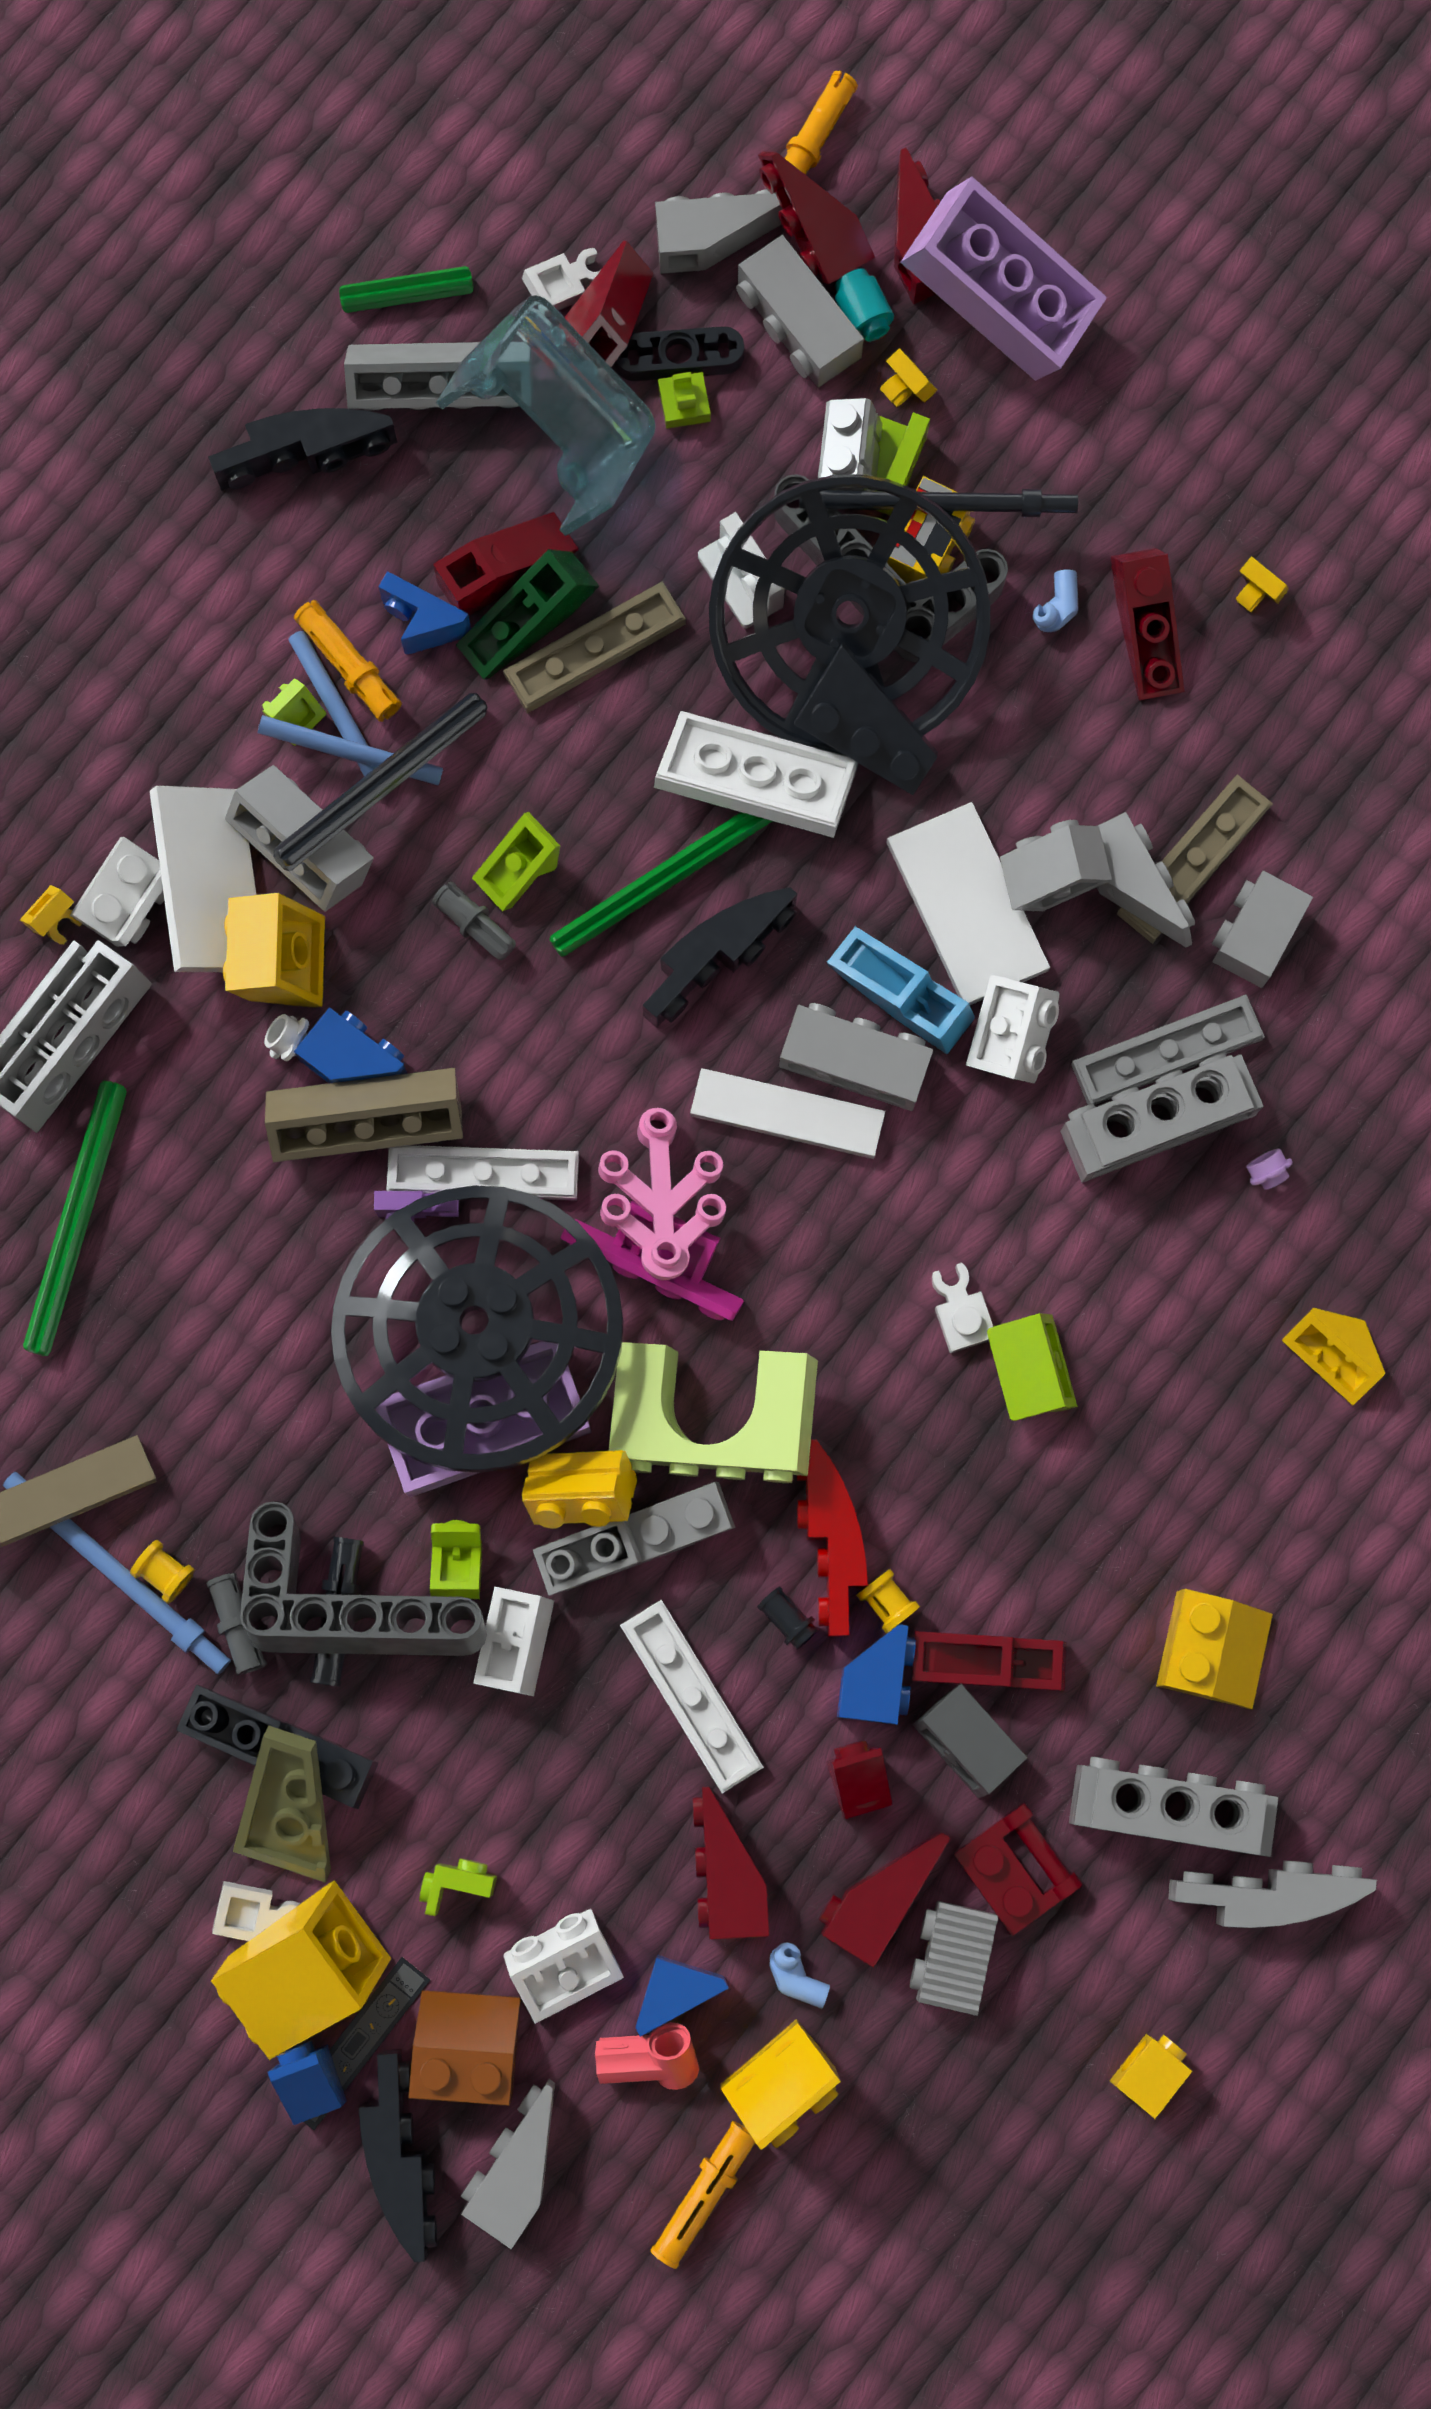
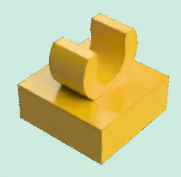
M900 348L886 361L897 374L889 378L881 386L880 390L896 407L904 403L912 392L925 403L938 391Z
M1251 556L1240 569L1242 576L1250 582L1239 593L1236 600L1252 613L1265 595L1278 604L1289 588Z
M52 885L48 887L20 919L34 933L42 937L47 933L51 940L63 945L67 940L59 934L57 930L58 922L63 918H69L72 923L79 927L82 924L70 916L73 910L69 908L74 901L61 889Z

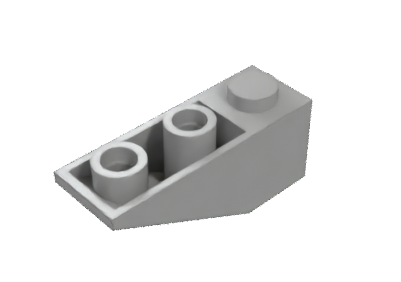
M765 189L751 195L734 196L731 193H717L710 198L700 199L675 196L665 201L655 202L660 274L706 270L782 225L778 214L782 208L776 194H771Z
M1126 812L1098 825L1112 878L1111 881L1096 887L1099 893L1184 947L1192 945L1190 927L1195 925L1192 913L1183 899L1176 902L1169 889L1174 887V884L1162 861L1156 864L1153 862L1148 853L1149 850L1153 849V846L1143 825L1133 826Z
M548 2079L543 2089L536 2085L532 2086L517 2109L525 2115L514 2132L505 2127L489 2154L496 2158L494 2164L486 2176L477 2170L460 2196L468 2201L461 2215L510 2249L513 2248L534 2216L543 2198L555 2083Z

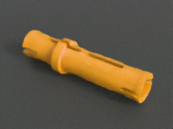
M834 71L832 73L830 81L799 134L792 137L786 145L788 150L785 159L805 175L810 168L817 166L821 159V148L850 98L858 88L855 79L847 73L844 74L843 79L839 82L842 71Z
M312 600L311 603L307 602L302 605L294 615L295 622L309 635L315 645L345 679L344 685L352 694H357L379 722H383L385 718L388 720L400 709L402 702L378 675L379 669L371 661L367 662L360 655L354 645L326 614L317 600Z
M732 2121L730 2128L710 2158L704 2157L699 2165L702 2169L700 2175L682 2203L678 2206L656 2244L650 2249V2252L657 2259L673 2269H677L680 2260L705 2224L726 2188L732 2189L738 2180L735 2177L736 2172L753 2145L756 2144L746 2127L740 2123Z

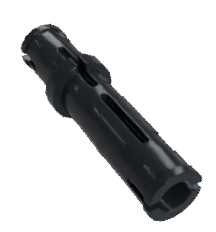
M334 1537L328 1580L323 1579L321 1589L326 1590L325 1595H339L343 1566L346 1565L341 1595H360L361 1585L356 1583L364 1541ZM321 1617L320 1628L326 1623L327 1619ZM315 1653L310 1682L341 1686L340 1679L345 1654H331L329 1658V1653Z

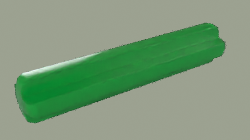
M462 266L342 285L339 289V295L343 311L350 313L470 294L473 292V281L469 267Z

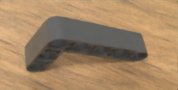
M798 474L788 475L777 484L774 496L809 479ZM785 505L774 513L777 523L788 535H791L802 526L811 523L806 509H793ZM827 509L829 517L841 515L837 509ZM856 529L834 530L843 555L869 556L873 547ZM816 537L810 538L799 546L817 566L824 562ZM983 549L976 552L983 570L992 573L997 579L992 583H987L991 606L1002 594L1008 566L1007 561L999 552ZM964 561L955 570L968 568L966 562ZM886 563L885 567L895 575L901 585L906 584ZM974 586L947 593L948 599L960 603L962 609L958 612H948L949 621L943 645L976 618ZM933 596L907 603L905 628L908 630L912 628L922 629L928 635L926 640L929 641L934 624ZM850 601L854 605V607L864 616V611L860 604L854 601ZM896 646L894 649L907 661L917 662L919 660L918 657L899 646Z
M274 1501L264 1503L253 1512L249 1526L240 1617L251 1643L258 1650L274 1653L466 1656L479 1651L485 1644L487 1631L482 1612L477 1603L469 1598L296 1594L301 1535L292 1512L283 1503ZM286 1525V1529L279 1536H265L272 1526ZM271 1570L282 1571L281 1576L273 1583L266 1584L260 1582L265 1573ZM267 1616L277 1617L276 1623L268 1630L255 1629L257 1623L262 1618ZM324 1617L327 1619L323 1627L316 1631L304 1629L306 1623L312 1618ZM362 1618H373L376 1620L373 1627L365 1632L353 1630L354 1625ZM418 1618L425 1621L423 1627L417 1632L407 1633L402 1631L404 1624L411 1619ZM467 1619L474 1622V1626L466 1633L457 1634L451 1631V1627L459 1620Z

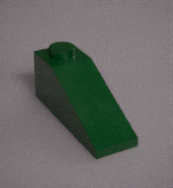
M548 549L465 634L456 646L483 679H489L568 619L592 595L599 585L572 552Z

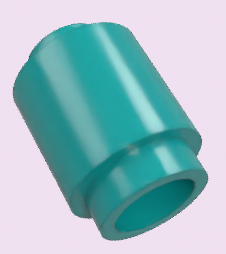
M866 269L853 270L842 276L835 283L834 287L837 292L835 300L838 306L866 341L877 340L890 330L889 325L894 319V314L877 279L874 276H869Z

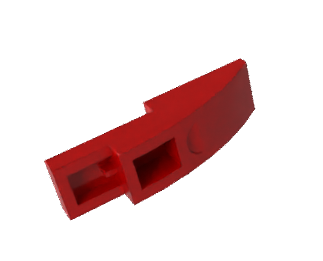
M811 1440L808 1476L797 1475V1481H806V1500H797V1528L807 1529V1540H826V1548H817L818 1578H827V1597H818V1626L828 1628V1637H848V1588H866L868 1586L863 1539L853 1503L841 1476L819 1442Z

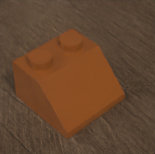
M422 1990L413 2043L409 2098L509 2106L513 2099L521 1997Z

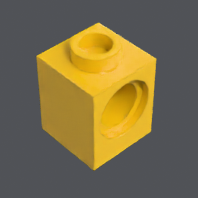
M1145 2034L1109 2081L1156 2119L1191 2074L1192 2070L1182 2063L1187 2054L1169 2038L1163 2035L1157 2042Z

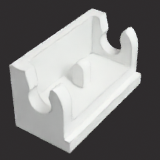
M494 1587L486 1623L487 1637L485 1644L480 1650L473 1684L534 1696L554 1600Z

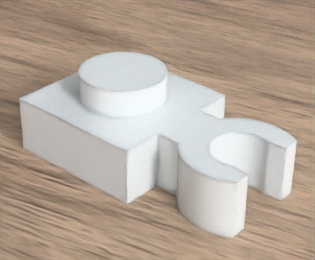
M595 248L583 250L578 255L576 262L571 264L563 253L524 270L522 280L543 316L576 303L585 291L584 287L587 288L600 271L592 272L586 267V265H590L595 261L597 255Z
M963 1263L957 1264L955 1267L959 1282L954 1286H948L942 1281L939 1270L932 1274L933 1288L938 1294L944 1296L947 1301L945 1304L936 1306L935 1311L950 1354L989 1341L987 1330L993 1327L982 1292L969 1296L967 1294L966 1287L969 1282V1273Z
M224 1881L212 1934L250 1941L300 1903L285 1901L278 1906L270 1905L272 1899L271 1890Z

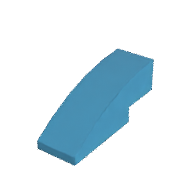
M856 926L827 961L830 968L873 1003L946 1054L950 1052L975 1019L967 1001L933 981L928 971Z

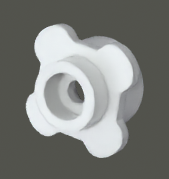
M286 1014L278 1016L272 1022L265 1035L264 1044L270 1049V1056L274 1059L281 1056V1059L284 1061H289L293 1056H296L294 1050L306 1037L309 1021L305 1018L297 1021V1018L289 1017Z

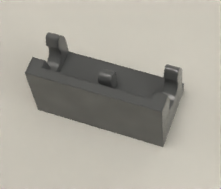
M962 1684L957 1685L951 1692H947L923 1716L912 1724L977 1798L989 1795L1027 1759L1025 1754Z

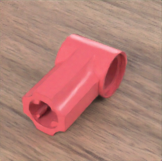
M664 2023L653 2029L649 2035L599 2038V2041H596V2074L600 2084L657 2080L661 2086L667 2089L678 2090L692 2084L699 2073V2064L690 2033L685 2026L679 2023Z

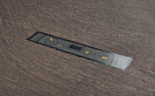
M403 1957L400 1958L330 2049L343 2091L351 2084L431 1980ZM327 2113L304 2121V2123L315 2130Z

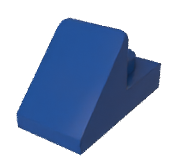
M388 571L378 586L382 602L385 604L384 608L391 615L403 621H408L409 618H412L401 638L405 654L416 653L460 640L471 629L468 613Z

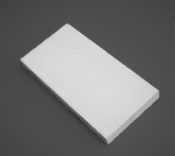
M680 711L655 776L654 788L834 838L858 762L843 755Z
M155 786L150 790L174 972H223V965L227 955V936L224 922L228 915V898L256 895L249 841L225 820L232 797L237 789Z
M972 802L887 838L886 843L960 998L967 1001L969 1005L983 1000L990 974L1025 982L1049 971L1048 961L1024 911L1012 910L1001 862Z

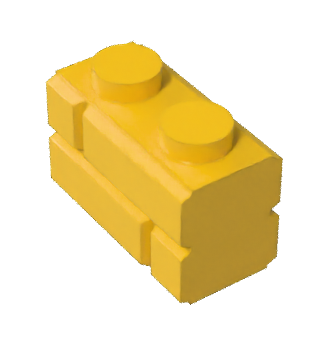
M626 1451L545 1454L536 1460L530 1461L527 1471L528 1477L525 1479L522 1491V1501L534 1525L554 1529L567 1523H587L591 1526L602 1527L609 1522L628 1521L632 1505L631 1498L634 1496L637 1479Z

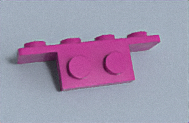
M632 1200L630 1203V1214L654 1233L653 1217ZM673 1216L674 1233L687 1222ZM575 1219L596 1241L606 1260L613 1264V1269L619 1274L633 1279L641 1277L655 1284L656 1290L672 1299L684 1298L699 1305L698 1309L703 1314L716 1320H724L726 1318L733 1321L744 1302L743 1299L702 1280L721 1238L705 1231L688 1248L690 1258L686 1270L677 1278L659 1280L652 1277L644 1269L641 1262L642 1249L620 1230H618L614 1238ZM564 1228L560 1238L570 1243V1245L577 1242ZM662 1249L657 1252L662 1259L669 1260L674 1258L673 1253L668 1250Z

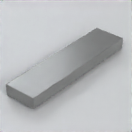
M1243 995L1074 1060L1071 1066L1087 1104L1096 1105L1112 1099L1113 1096L1125 1090L1151 1084L1169 1073L1195 1067L1213 1056L1222 1053L1228 1054L1260 1042L1264 1039V1034L1247 995Z

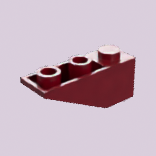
M906 147L900 150L897 173L894 267L912 303L915 304L936 295V293L900 262L941 201L939 199L933 200L927 188L929 181L920 161L914 162Z
M763 151L758 154L763 166L759 169L761 179L766 189L771 194H776L782 210L778 214L782 226L789 236L795 237L801 250L798 255L819 282L830 284L875 258L856 214L779 153Z
M623 241L544 343V346L571 376L601 381L628 346L654 274L628 241Z
M551 512L474 539L435 562L433 567L437 584L450 604L471 616L501 598L548 549L570 551L574 554L578 551V547L555 512Z
M1153 548L1111 556L1116 602L1138 699L1144 700L1185 692L1168 554Z
M861 1740L834 1749L836 1758L828 1760L826 1763L844 1819L893 1805L881 1747L869 1748L867 1741Z
M709 1786L702 1787V1797L693 1798L694 1828L704 1827L705 1847L695 1848L696 1877H706L707 1898H698L699 1928H709V1939L769 1936L767 1885Z

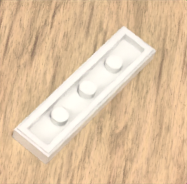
M703 1068L700 1071L690 1112L691 1117L871 1159L875 1157L885 1114L883 1110Z
M412 1145L389 1148L387 1191H422L423 1194H432L446 1189L473 1185L498 1186L530 1193L543 1200L577 1201L579 1152Z
M658 1601L621 1624V1628L721 1793H724L764 1768L663 1601Z

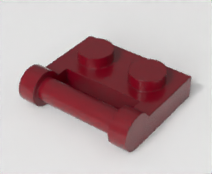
M1025 1802L953 1853L1010 1936H1014L1083 1885L1075 1872H1068L1030 1819L1033 1813ZM1016 1831L1053 1883V1886L1045 1892L1041 1893L1004 1841L1003 1837L1009 1832Z

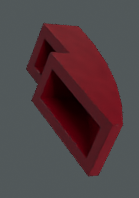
M915 1631L916 1646L912 1681L1064 1691L1067 1647V1642Z

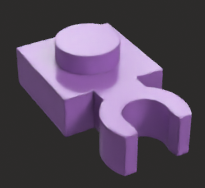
M374 1191V1211L379 1218L387 1219L393 1213L417 1199L431 1194H423L422 1191ZM459 1200L448 1201L424 1209L410 1218L414 1222V1218H426V1216L459 1217Z

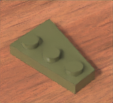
M268 1726L262 1739L233 1852L326 1883L331 1872L316 1741Z

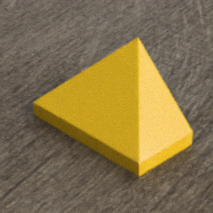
M1312 1308L1282 1339L1292 1351L1352 1405L1385 1375L1365 1320Z

